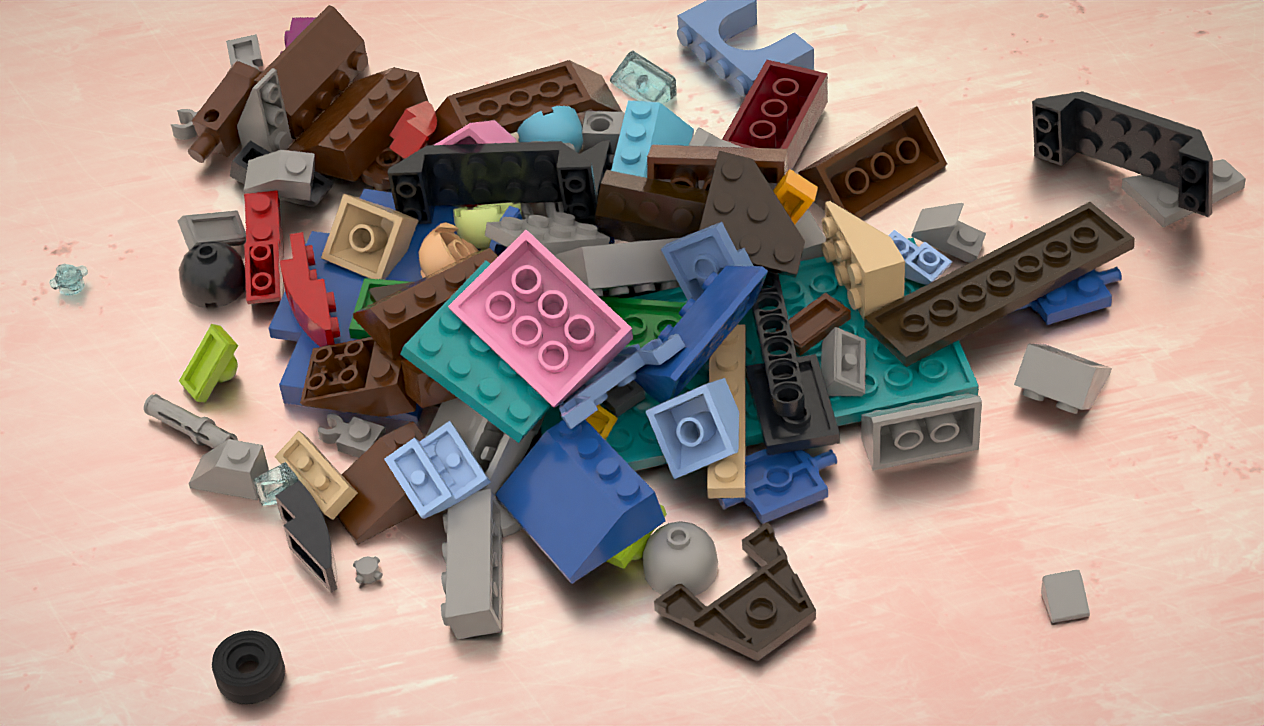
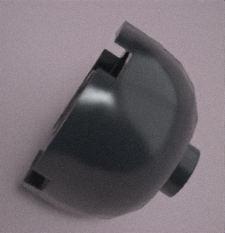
M210 241L193 247L184 255L178 269L183 296L189 303L198 307L206 308L205 303H216L217 307L225 306L237 300L246 289L245 263L234 248L223 242Z

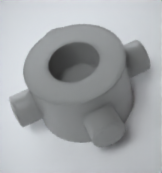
M366 556L354 561L353 567L356 568L357 572L356 582L368 584L382 578L383 574L379 571L378 563L380 559L378 557Z

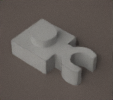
M257 34L226 41L231 67L236 61L255 67L258 70V67L263 66Z
M336 414L327 415L328 425L332 429L318 428L319 439L322 442L328 444L336 443L338 451L357 458L364 454L380 437L386 435L384 426L354 416L348 424L343 422V419Z

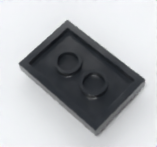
M816 354L797 357L804 387L805 409L800 414L792 417H783L773 411L763 363L745 366L746 378L767 456L840 444L839 429ZM781 373L775 375V377L777 378H786L791 376V374ZM783 397L779 400L784 402H790L796 400L797 398Z

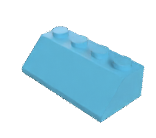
M628 100L611 171L647 178V156L651 146H689L694 136V128L660 102Z

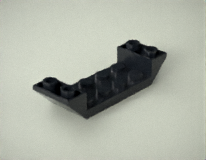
M1084 91L1036 98L1032 101L1035 157L1063 166L1076 153H1080L1178 187V207L1206 217L1212 215L1213 157L1201 130Z
M561 141L429 145L388 169V178L396 211L418 219L417 224L432 223L435 206L562 202L564 213L575 216V219H595L598 202L592 162Z

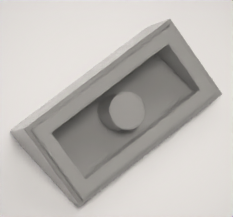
M835 327L822 342L821 372L828 396H863L865 394L866 339Z

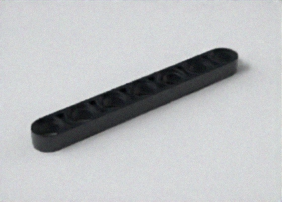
M768 271L763 285L772 287L761 289L757 301L752 307V313L772 409L780 416L792 417L800 414L805 409L804 387L778 273ZM776 307L773 310H762L761 308ZM772 328L781 329L778 332H766V330ZM774 351H785V352H786L785 354H781V355H772V354H770L771 352H774ZM781 373L791 374L790 377L786 378L775 377V375ZM783 397L797 398L796 400L790 402H784L779 400Z

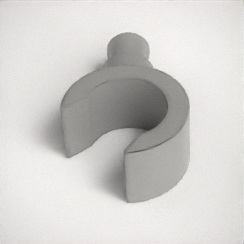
M191 109L177 110L180 123L185 125L170 124L173 136L180 140H188L198 135L192 123V119L197 112Z

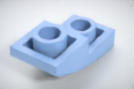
M893 230L888 235L892 238L905 260V278L928 285L936 281L951 266V260L926 242L918 247L896 230Z

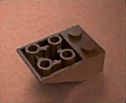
M372 337L312 349L300 401L302 406L387 417L414 412L417 405L406 394L401 363L406 358L401 355L392 360Z

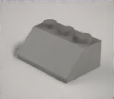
M967 393L861 414V439L872 470L979 450L982 413L981 397Z

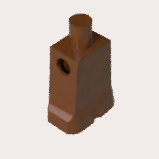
M236 61L194 116L192 123L198 134V139L188 149V154L195 161L203 163L212 151L229 157L241 144L237 124L252 88L255 86L254 80L261 74V71L257 68Z

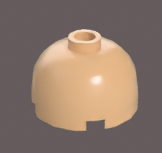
M447 222L442 223L424 238L420 247L419 263L422 269L421 276L424 278L479 250L473 244L461 239L454 233L459 228Z

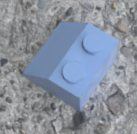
M725 378L702 385L646 410L648 419L674 479L738 452L739 410Z

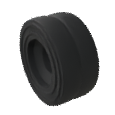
M248 630L232 634L217 646L212 657V671L217 687L232 702L238 704L262 702L276 693L283 683L285 665L280 648L272 637L263 632ZM247 661H255L259 664L257 669L251 673H241L238 671L239 667Z

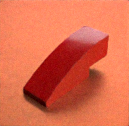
M425 101L407 108L389 136L394 141L389 148L405 159L422 149L436 129L437 117L431 103Z

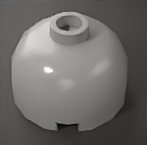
M683 521L668 523L659 527L646 542L642 558L645 580L653 590L661 595L677 584H683L696 596L706 591L715 581L718 567L716 547L708 533L697 525Z

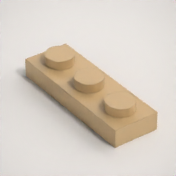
M299 430L274 456L296 482L301 481L313 496L320 510L332 520L358 493L313 442Z

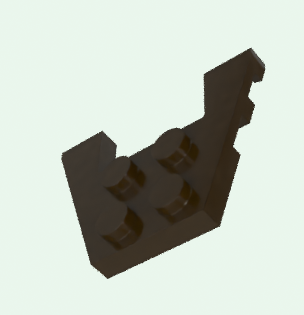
M768 522L742 539V550L762 567L760 570L708 606H705L683 584H677L654 600L655 611L756 661L765 657L816 620V608L797 573L794 574L788 562V556L784 548L777 542L775 532Z

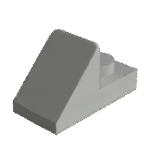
M955 203L922 209L911 237L971 263L977 259L986 233L959 221L964 203Z

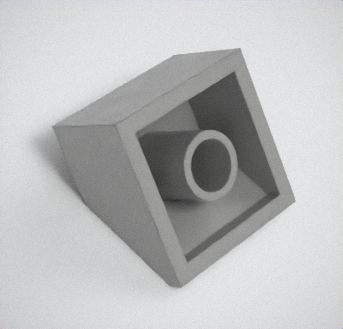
M1028 344L1014 385L1024 388V396L1038 401H1043L1044 397L1058 401L1057 408L1077 414L1078 409L1085 410L1091 408L1107 381L1112 368L1046 344Z

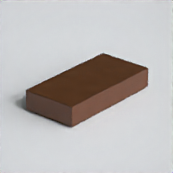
M824 293L791 317L789 324L796 353L800 356L826 338L835 327L839 328L851 319V310L829 294ZM776 328L775 332L781 331V329Z

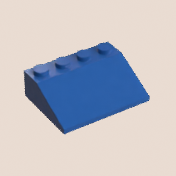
M725 266L719 274L713 271L701 286V289L704 290L702 295L696 301L690 298L678 314L682 318L673 328L670 324L667 325L658 336L662 343H664L670 335L679 334L686 347L661 365H643L636 370L637 376L634 380L660 404L677 397L756 303L768 270L762 266Z
M564 420L548 429L495 494L497 500L571 584L666 522L654 490L586 420H583L572 429H569Z

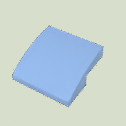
M448 421L421 441L413 438L384 458L422 519L459 503L491 483L451 421Z

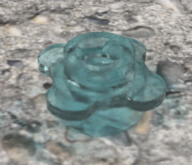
M60 264L56 267L57 273L55 277L49 281L52 289H58L64 295H74L84 288L85 281L83 277L88 274V269L83 265L75 267L71 264Z

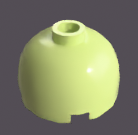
M521 203L477 205V207L471 210H467V207L454 209V223L459 228L457 230L458 236L473 244L476 248L481 249V251L488 249L492 239L485 236L487 222H499L509 206L519 208L521 212Z

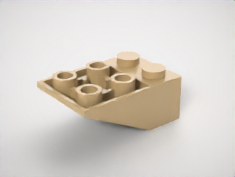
M825 202V218H822L821 223L826 236V242L822 243V252L826 262H832L838 284L840 286L844 285L847 289L848 300L852 309H858L864 320L865 316L904 297L905 260L890 236L833 202Z

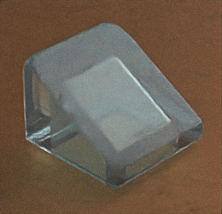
M286 462L254 479L258 498L262 506L277 505L275 495L299 481Z

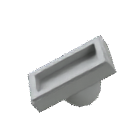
M238 210L183 215L177 220L188 250L201 243L210 241L223 242L230 246H239L246 243V231Z

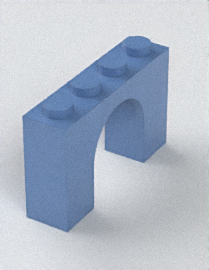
M706 0L677 15V37L680 43L691 49L701 62L708 64L719 78L725 79L733 86L740 96L746 97L766 60L814 70V48L795 32L767 47L756 50L737 49L725 43L733 36L757 25V0Z

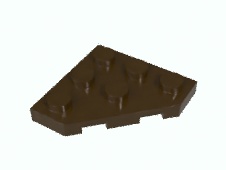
M719 151L699 231L722 222L736 250L745 248L753 266H762L770 272L796 278L805 240L755 161L751 158Z

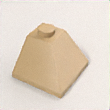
M343 194L321 258L370 279L385 280L406 254L418 219L391 208Z

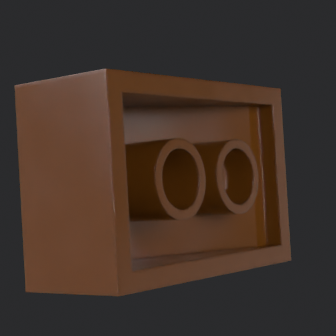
M413 421L380 437L341 474L358 493L337 515V518L357 545L418 514L384 459L413 438H416L418 441L425 438Z

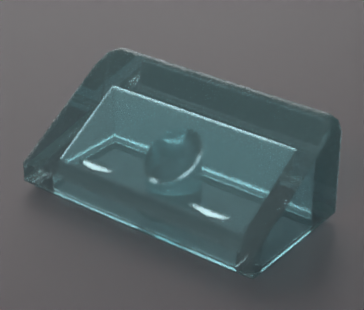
M634 50L626 55L610 78L612 84L638 101L665 104L677 95L675 77Z

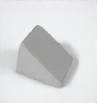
M1076 569L1043 576L1041 594L1052 623L1090 616L1080 570Z

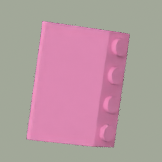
M527 230L448 306L465 325L553 408L557 407L608 365L633 339L632 328Z

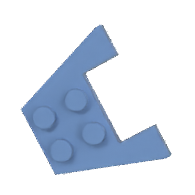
M679 334L670 335L664 343L658 338L651 340L642 348L638 344L624 347L608 365L559 404L561 416L569 429H572L598 410L596 406L608 398L607 391L616 385L622 387L634 380L637 376L635 371L643 365H661L686 347Z

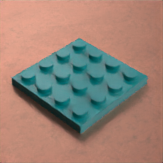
M485 261L403 346L400 355L517 443H520L549 410L551 405L448 308L490 265L488 261Z

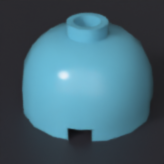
M569 106L552 107L554 113L544 116L542 111H539L526 119L518 128L519 142L561 141L573 144L575 151L579 153L584 141L582 135L583 128L575 109Z

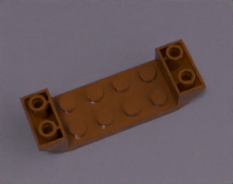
M567 60L447 96L435 111L437 126L426 144L427 146L435 145L469 123L495 120L508 133H515L530 116L539 111H542L543 116L554 113L552 107L569 106L575 109L576 113L584 111H623L601 74L571 60Z

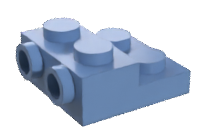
M722 222L667 243L661 248L687 300L693 298L696 301L702 295L704 290L701 289V286L713 271L719 274L725 266H753L745 248L736 250Z

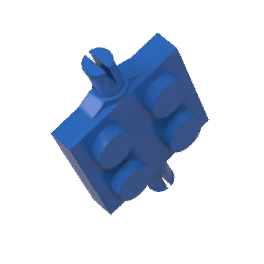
M1117 266L1101 272L1094 269L1015 311L1030 307L1040 314L1046 325L1110 307L1112 295L1105 285L1121 281V271Z
M766 449L746 456L745 498H718L719 503L723 509L744 502L751 507L760 523L764 524L828 498V487L820 477L819 470L837 464V457L832 449L814 457L803 450L767 456Z

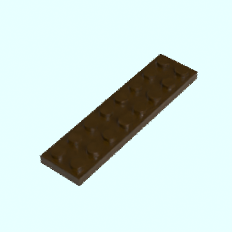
M1088 202L865 316L864 327L905 367H908L1134 249L1135 238L1093 203Z

